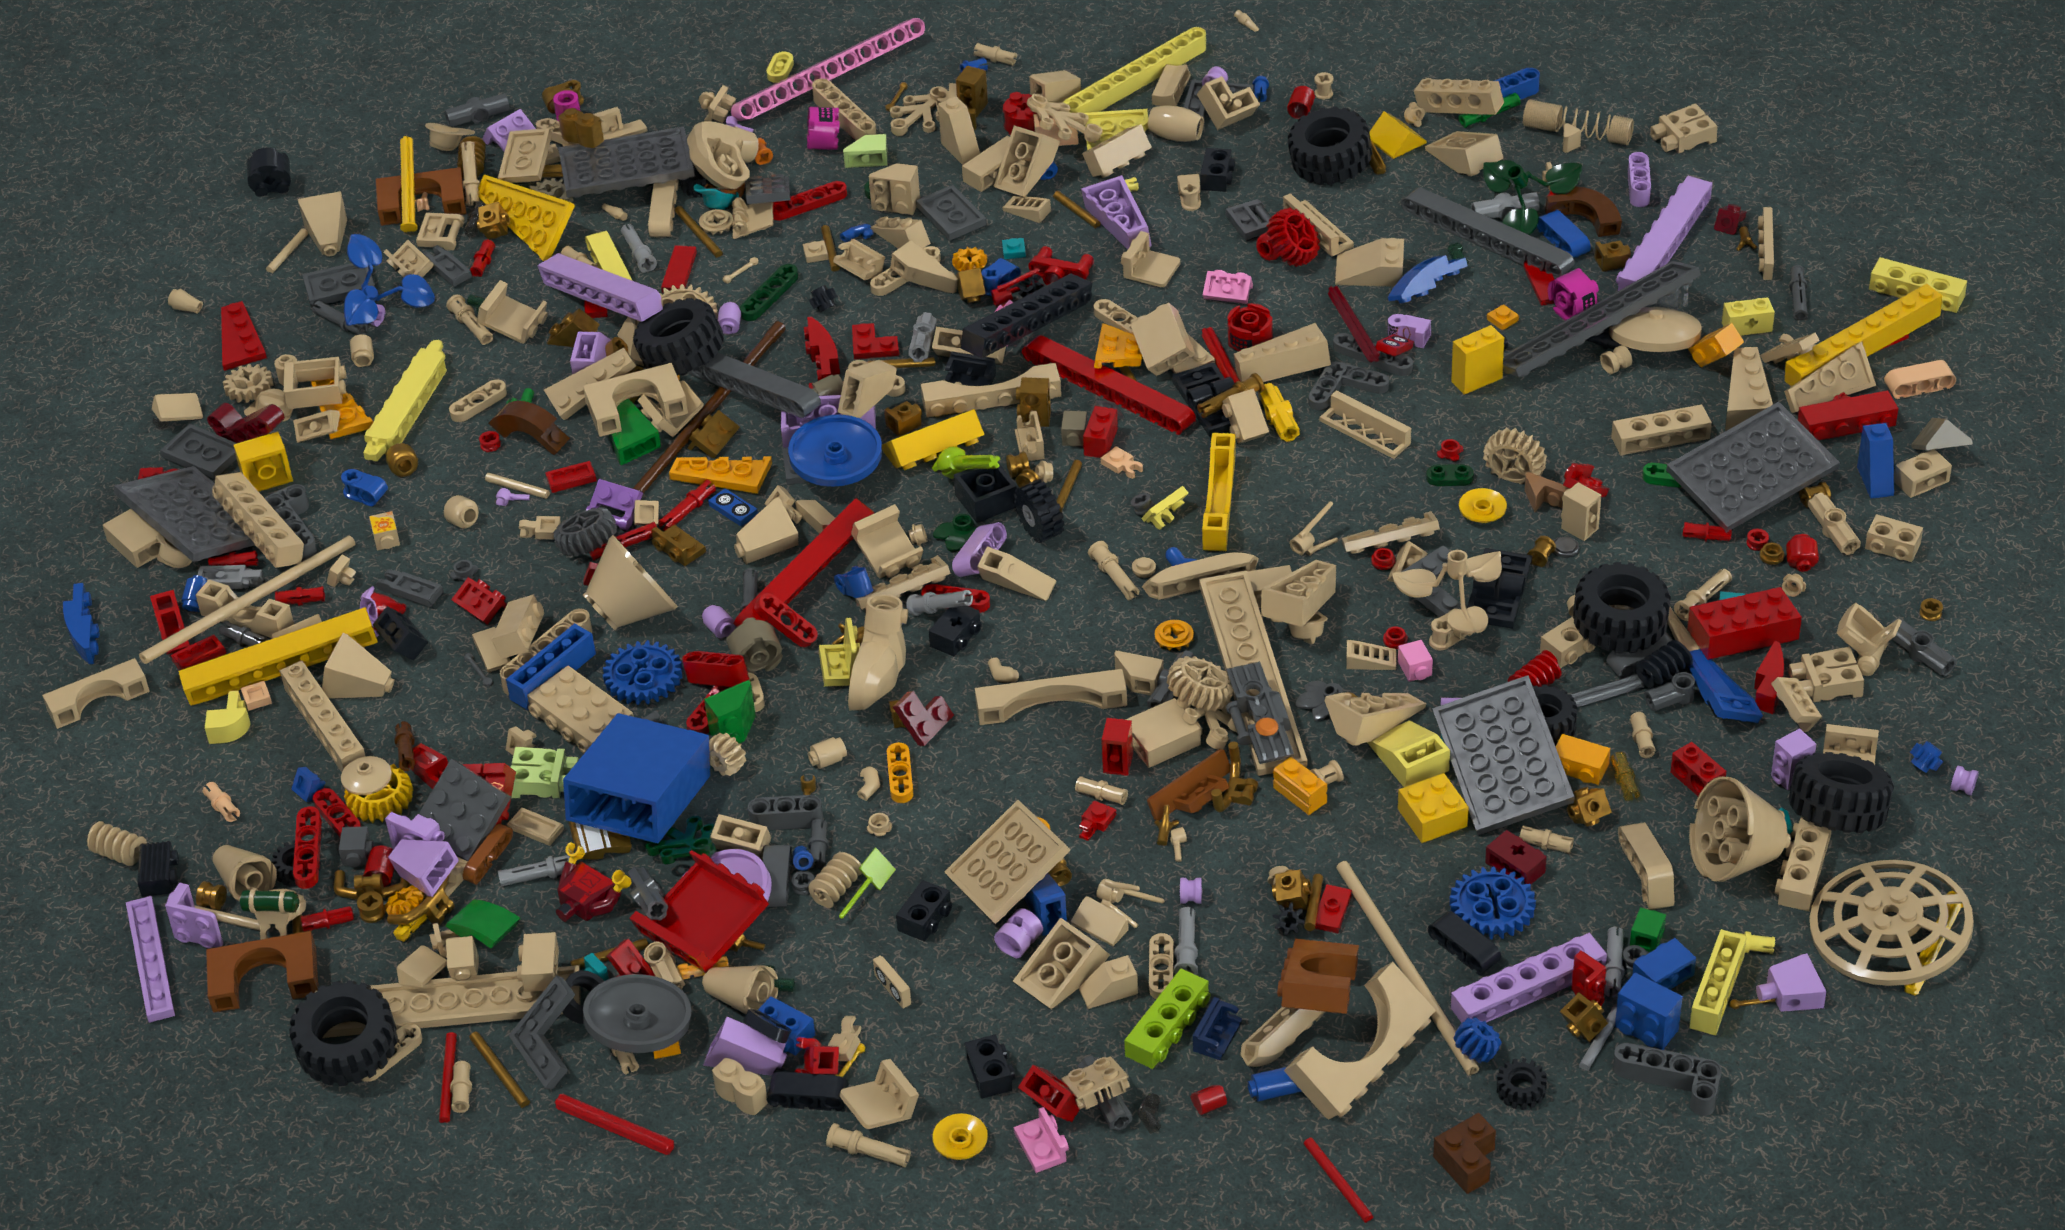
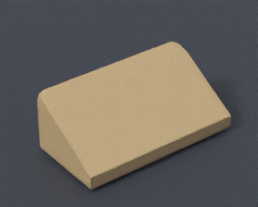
M196 393L154 396L152 410L160 421L197 420L203 418Z
M327 410L293 420L297 443L337 432L340 411Z
M816 500L795 501L796 510L803 515V519L819 534L835 519Z
M1407 541L1399 549L1395 565L1392 567L1387 581L1394 582L1392 572L1403 571L1427 556L1428 553Z
M1088 896L1082 900L1071 920L1072 925L1111 946H1114L1129 930L1127 917Z
M421 945L397 966L399 984L423 987L447 965V960L428 947Z

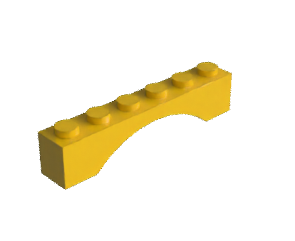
M1212 433L1208 494L1202 526L1203 550L1227 551L1236 457L1235 434Z

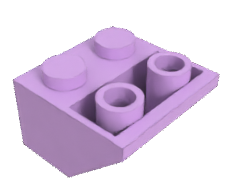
M578 332L570 360L572 375L605 358V345L610 339L601 332Z

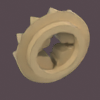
M721 209L707 211L699 219L700 228L705 233L711 232L712 235L716 232L722 234L723 230L729 231L730 227L733 226L732 214Z

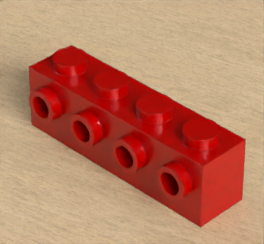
M1887 390L1799 407L1798 421L1817 440L1861 433L1863 426L1886 423L1888 427L1896 426L1899 408Z

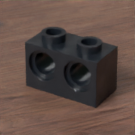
M1205 149L1200 173L1201 190L1227 191L1228 184H1232V171L1235 170V158H1232V149Z
M388 606L372 624L394 651L413 661L428 644L427 639L407 616Z
M922 880L896 914L897 930L925 942L930 934L934 935L941 919L947 917L951 912L950 890Z
M996 1034L965 1042L966 1060L980 1098L1012 1091V1080H1015V1072L1012 1064L1007 1065L1006 1060L1008 1056L1004 1043L999 1044Z

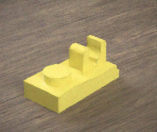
M1183 486L1149 509L1141 519L1144 522H1152L1159 530L1162 529L1165 524L1161 518L1165 519L1168 523L1172 522L1174 516L1169 510L1176 511L1185 503L1183 499L1187 496L1188 491Z

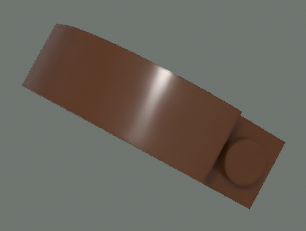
M1576 186L1569 193L1547 196L1546 214L1559 210L1563 215L1576 214L1583 216L1593 223L1598 237L1620 234L1622 224L1620 213L1615 204L1602 193L1593 189Z
M513 401L506 404L488 423L504 438L514 431L525 432L534 437L553 455L570 439L554 424L557 420L556 417L542 407L526 401Z

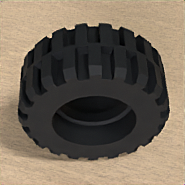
M1323 107L1318 111H1310L1307 116L1303 115L1299 118L1298 122L1294 123L1288 134L1287 142L1292 167L1301 178L1304 177L1306 181L1311 183L1314 181L1318 185H1323V183L1334 185L1335 182H1346V179H1353L1357 176L1358 172L1361 173L1371 160L1372 145L1366 120L1357 112H1350L1348 108L1343 107L1339 109L1338 107H1331L1326 109V107Z
M686 298V300L679 299L673 303L664 304L663 310L643 322H639L633 336L634 346L646 369L672 363L676 375L682 376L692 370L699 369L702 365H706L711 358L717 355L724 340L723 330L711 306L705 301Z
M1614 562L1613 565H1608V563L1602 564L1598 569L1595 567L1588 571V574L1586 573L1577 584L1573 609L1575 627L1584 639L1588 638L1592 645H1599L1601 649L1606 651L1611 649L1615 650V653H1623V651L1633 653L1640 648L1641 650L1647 649L1651 644L1654 645L1658 642L1666 631L1671 603L1670 592L1664 581L1660 580L1656 573H1650L1648 568L1643 566L1636 567L1633 563H1628V565L1621 564V562ZM1610 605H1624L1633 609L1620 610L1610 607Z
M1818 752L1813 753L1812 756L1806 755L1797 762L1789 793V803L1798 816H1802L1807 822H1813L1816 826H1823L1833 831L1840 830L1845 833H1863L1866 830L1870 832L1876 828L1878 829L1887 820L1894 783L1888 772H1885L1882 767L1874 765L1869 760L1865 761L1861 757H1852L1844 753L1833 754V752H1825V754H1821Z
M347 980L346 983L335 981L327 987L324 984L317 988V992H310L304 997L305 1002H300L295 1008L296 1014H293L291 1017V1027L289 1029L292 1046L304 1072L309 1073L310 1077L316 1081L322 1079L323 1084L333 1085L338 1083L339 1086H348L349 1082H354L355 1084L363 1082L362 1079L367 1076L370 1079L377 1074L376 1069L378 1068L382 1070L388 1064L387 1058L393 1056L395 1052L394 1046L397 1044L398 1038L397 1028L389 1003L386 998H383L382 993L377 989H371V986L361 982L360 985H357L356 981ZM359 1022L366 1025L363 1032L350 1042L334 1045L321 1041L328 1030L340 1023Z

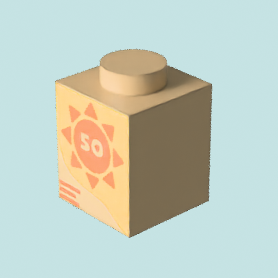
M392 511L369 516L377 550L400 546Z

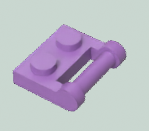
M599 479L590 505L586 510L591 508L597 509L600 505L623 511L625 512L623 517L612 516H614L616 526H619L621 530L628 531L634 520V501L641 500L643 493Z

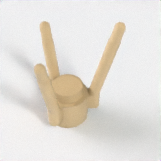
M1329 502L1298 535L1290 540V547L1294 552L1299 555H1303L1306 552L1310 556L1315 551L1338 542V538H1333L1313 546L1315 539L1309 532L1331 508L1333 502Z
M1103 879L1097 889V897L1102 899L1101 904L1127 917L1128 923L1134 928H1137L1138 924L1112 903L1120 902L1124 894L1158 903L1165 902L1162 898L1138 892L1140 890L1139 886L1114 882L1109 879Z

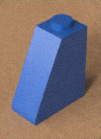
M1886 423L1866 425L1862 429L1857 468L1870 499L1894 496L1893 437Z
M1047 873L1024 897L1030 911L1038 917L1043 925L1042 936L1048 935L1060 918L1067 922L1065 893Z

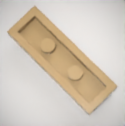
M1815 332L1777 345L1760 356L1763 362L1773 361L1775 364L1786 358L1790 359L1798 354L1802 355L1813 349L1812 345L1820 340Z

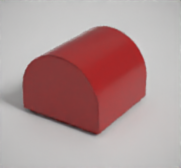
M1212 1085L1190 1095L1192 1103L1200 1115L1227 1104L1226 1094L1223 1086Z

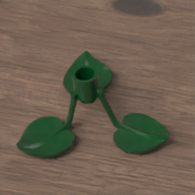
M1502 160L1498 162H1484L1483 175L1488 188L1495 193L1507 191L1512 184L1517 192L1521 210H1511L1504 217L1503 224L1530 235L1538 225L1539 216L1535 209H1526L1520 189L1527 186L1528 178L1545 187L1550 186L1554 194H1566L1572 191L1578 184L1583 167L1580 163L1556 165L1546 173L1545 178L1548 182H1545L1532 175L1530 171L1525 173L1523 168L1514 161Z

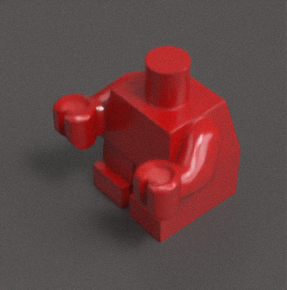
M797 1038L799 1044H796L798 1048H805L804 1069L797 1068L795 1070L796 1073L838 1074L839 1047L822 1046L815 1038Z

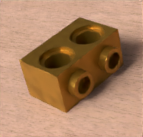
M1022 377L1020 387H1016V400L1020 401V404H1017V417L1021 415L1022 422L1027 423L1030 421V412L1037 411L1040 427H1049L1051 416L1049 378Z

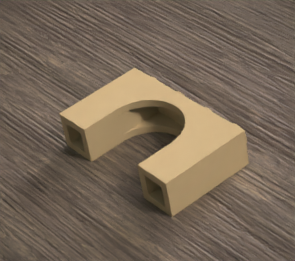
M672 363L583 386L586 404L599 437L622 431L617 407L621 402L631 397L644 394L657 400L666 419L688 414L686 396Z

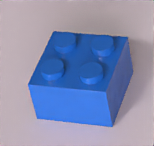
M1634 973L1618 993L1615 1027L1623 1034L1632 1035L1642 1040L1649 1047L1663 1050L1679 1030L1683 996Z

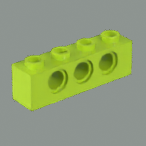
M1181 968L1124 1040L1125 1056L1151 1069L1158 1062H1163L1167 1057L1170 1046L1173 1043L1177 1044L1181 1039L1184 1028L1187 1025L1191 1026L1193 1024L1197 1011L1208 1004L1210 1000L1208 980Z

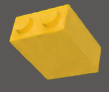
M1492 325L1453 341L1451 382L1464 395L1502 379L1504 337Z

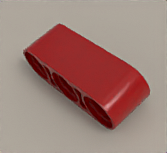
M693 651L682 657L689 683L733 687L749 680L745 660L742 655Z

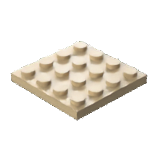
M1017 800L945 873L996 924L1064 858L1070 849L1028 808Z

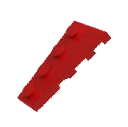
M243 301L221 307L223 370L226 371L267 358Z

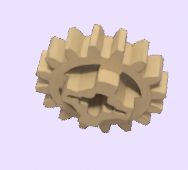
M248 364L247 368L239 366L238 371L231 370L232 375H226V380L223 381L226 396H229L230 400L236 399L238 403L242 400H245L246 403L253 399L257 401V396L260 392L271 389V386L274 385L271 372L267 371L265 366L260 368L259 364L254 367Z

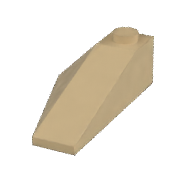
M1338 693L1325 697V703L1336 733L1345 738L1347 743L1355 746L1373 741L1426 707V703L1408 693H1383L1382 697L1372 696L1369 693H1362L1361 697H1351L1350 693Z

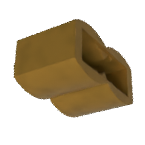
M575 108L566 109L558 116L562 138L565 141L579 143L587 148H596L604 142L601 119L591 113L584 114Z

